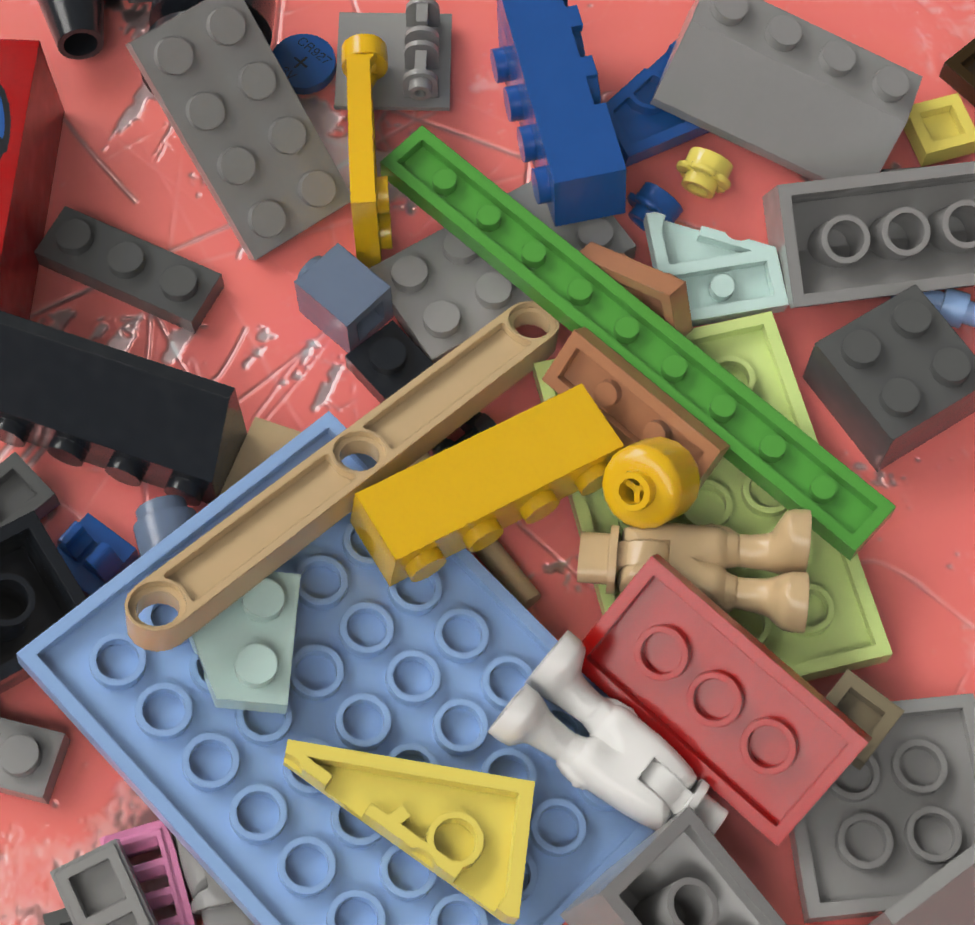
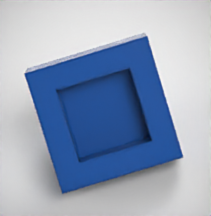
M89 513L80 522L74 521L57 540L56 548L86 598L140 558L135 547Z

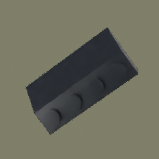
M0 311L1 441L15 447H24L26 442L47 449L48 453L55 459L75 467L82 466L84 462L104 468L106 473L112 478L130 486H140L142 481L163 488L167 495L184 497L189 506H199L201 501L209 504L219 496L247 435L234 387Z

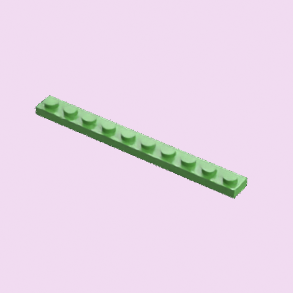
M421 125L380 161L381 176H388V182L568 330L573 332L575 329L586 327L729 444L730 448L723 457L788 510H811L812 530L848 560H851L892 516L896 508L893 503L424 126Z

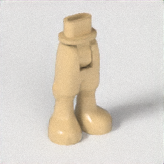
M788 510L779 520L773 531L754 535L738 534L731 528L713 523L706 525L665 523L658 528L648 529L629 526L624 528L622 536L620 534V526L611 525V533L581 531L577 582L605 584L606 594L620 593L652 555L659 554L726 613L733 611V609L760 614L768 617L783 631L804 633L809 606L810 579L809 573H806L811 544V510ZM742 567L769 571L781 575L772 578L737 577L726 570Z

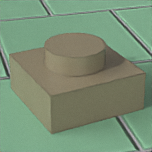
M847 669L825 698L872 737L866 747L851 762L854 767L861 770L904 713V710Z

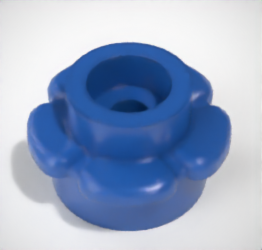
M645 182L636 195L630 192L627 196L629 204L633 207L628 216L643 231H645L643 220L646 213L658 212L666 215L665 221L675 223L683 212L681 205L675 198L651 182Z

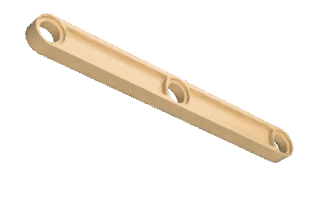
M534 301L519 302L508 308L135 585L127 594L124 603L126 626L130 639L144 650L155 652L171 650L182 644L263 579L352 511L355 493L408 468L533 370V363L548 359L556 350L560 322ZM522 325H534L542 328L547 334L539 338H530L521 335L516 328ZM360 453L372 457L377 464L368 470L357 471L346 467L341 461L351 454ZM153 604H166L175 608L178 612L177 617L172 622L162 626L147 625L138 617L144 608Z

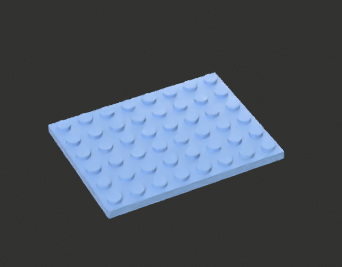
M330 411L16 653L18 663L254 925H513L501 922L285 767L283 762L288 739L535 781L520 915L514 925H562L565 921L560 914L606 870L655 832L653 829L622 814L588 790L573 787L571 782L561 774L556 766V760L540 750L525 743L512 746L505 745L487 732L558 640L466 548L447 557L445 565L426 579L412 582L408 577L389 586L352 526L350 512L274 572L301 574L286 714L216 708L204 679L202 664L198 655L194 653L189 638L171 650L159 652L144 650L133 643L128 636L124 603L127 594L135 585L347 429ZM360 453L351 454L341 461L346 467L357 471L368 470L377 464L372 457ZM153 604L144 608L138 617L147 625L162 626L172 622L177 617L178 612L175 608L166 604ZM583 674L584 678L597 692H599L604 698H610ZM543 698L552 714L574 733L589 737L588 731L581 722L557 705Z

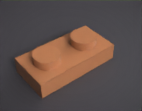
M590 242L579 251L682 335L686 336L693 330L686 281L594 242Z

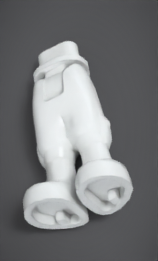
M567 630L525 681V685L510 700L487 732L505 745L512 746L525 743L540 750L556 760V766L561 774L571 782L573 787L588 790L622 814L654 831L658 830L681 810L690 806L714 835L726 819L729 811L707 794L710 785L703 779L696 781L697 776L690 765L665 739L638 718L633 708L616 699L604 698L590 685L581 672L586 651L585 646L577 636ZM543 698L557 705L581 722L588 731L589 737L574 733L552 714Z

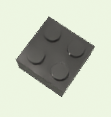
M916 284L816 342L803 375L807 384L877 472L975 412V355Z

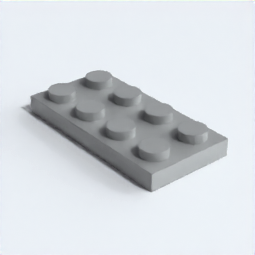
M203 0L125 45L249 260L259 259L351 202L348 187L245 0Z
M532 181L507 193L578 251L590 242H594L617 253H623L632 259L635 258L636 244L614 216L555 227L547 203L537 204ZM446 228L433 233L369 268L391 286L393 315L409 338L433 363H436L511 306L519 302L533 301Z

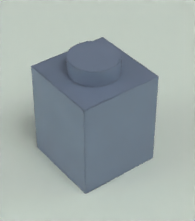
M339 243L332 247L325 255L315 256L310 259L299 272L297 280L294 281L300 313L347 353L375 334L393 317L391 286Z

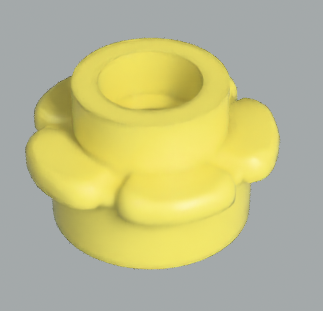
M692 147L686 159L677 162L676 169L683 177L682 187L694 195L711 199L714 197L715 192L724 193L731 187V182L728 178L733 169L732 163L712 150Z

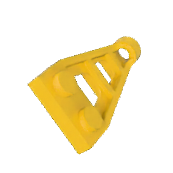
M357 34L343 42L341 46L342 71L347 77L350 201L356 257L365 266L371 268L382 262L381 249H393L388 176H377L372 91L377 80L387 73L388 54L387 45L380 37L372 34Z

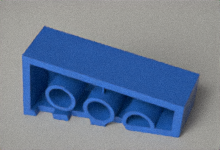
M497 0L499 47L490 49L491 66L496 83L505 82L506 87L503 88V97L509 122L519 121L520 127H517V140L522 161L524 163L533 162L534 168H531V181L537 204L547 203L555 227L625 213L627 169L607 103H601L598 73L593 56H585L581 36L583 23L577 5L568 6V0Z

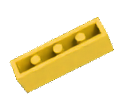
M581 383L355 493L350 522L389 586L408 577L412 582H418L440 570L445 565L447 557L465 548H468L473 553L488 547L501 537L504 528L522 519L527 524L543 519L558 507L559 500L574 492L579 491L582 496H585L602 488L605 467L613 455L623 449L624 444Z

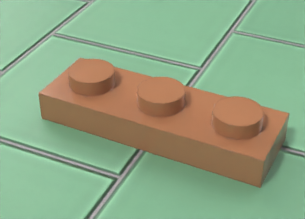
M586 327L573 330L542 378L558 394L582 383L624 444L623 448L645 438L664 437L679 442L690 451L698 465L701 480L699 489L730 448L729 444Z

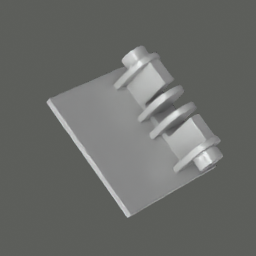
M410 0L406 4V13L339 12L335 110H347V77L342 71L341 46L346 39L353 35L372 34L384 40L387 45L388 54L387 73L378 79L372 88L374 110L450 111L452 14H440V6L434 0Z

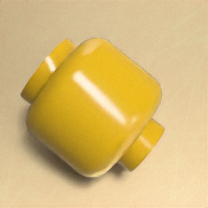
M653 437L630 444L615 453L605 467L602 487L605 501L618 519L626 525L639 529L658 528L687 512L698 497L701 480L698 465L689 450L677 441L664 437Z

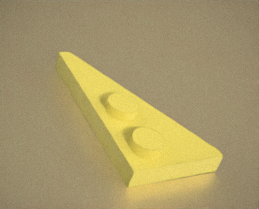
M291 739L287 740L283 762L285 767L501 922L513 925L517 922L520 915L535 781Z

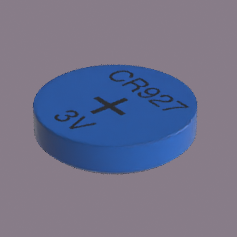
M297 34L287 37L279 42L273 50L276 59L296 94L305 95L318 92L325 88L335 76L336 57L334 50L327 41L316 35Z

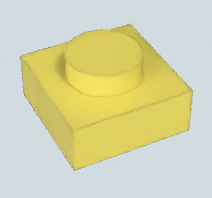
M958 93L913 104L904 131L921 167L975 153V126Z

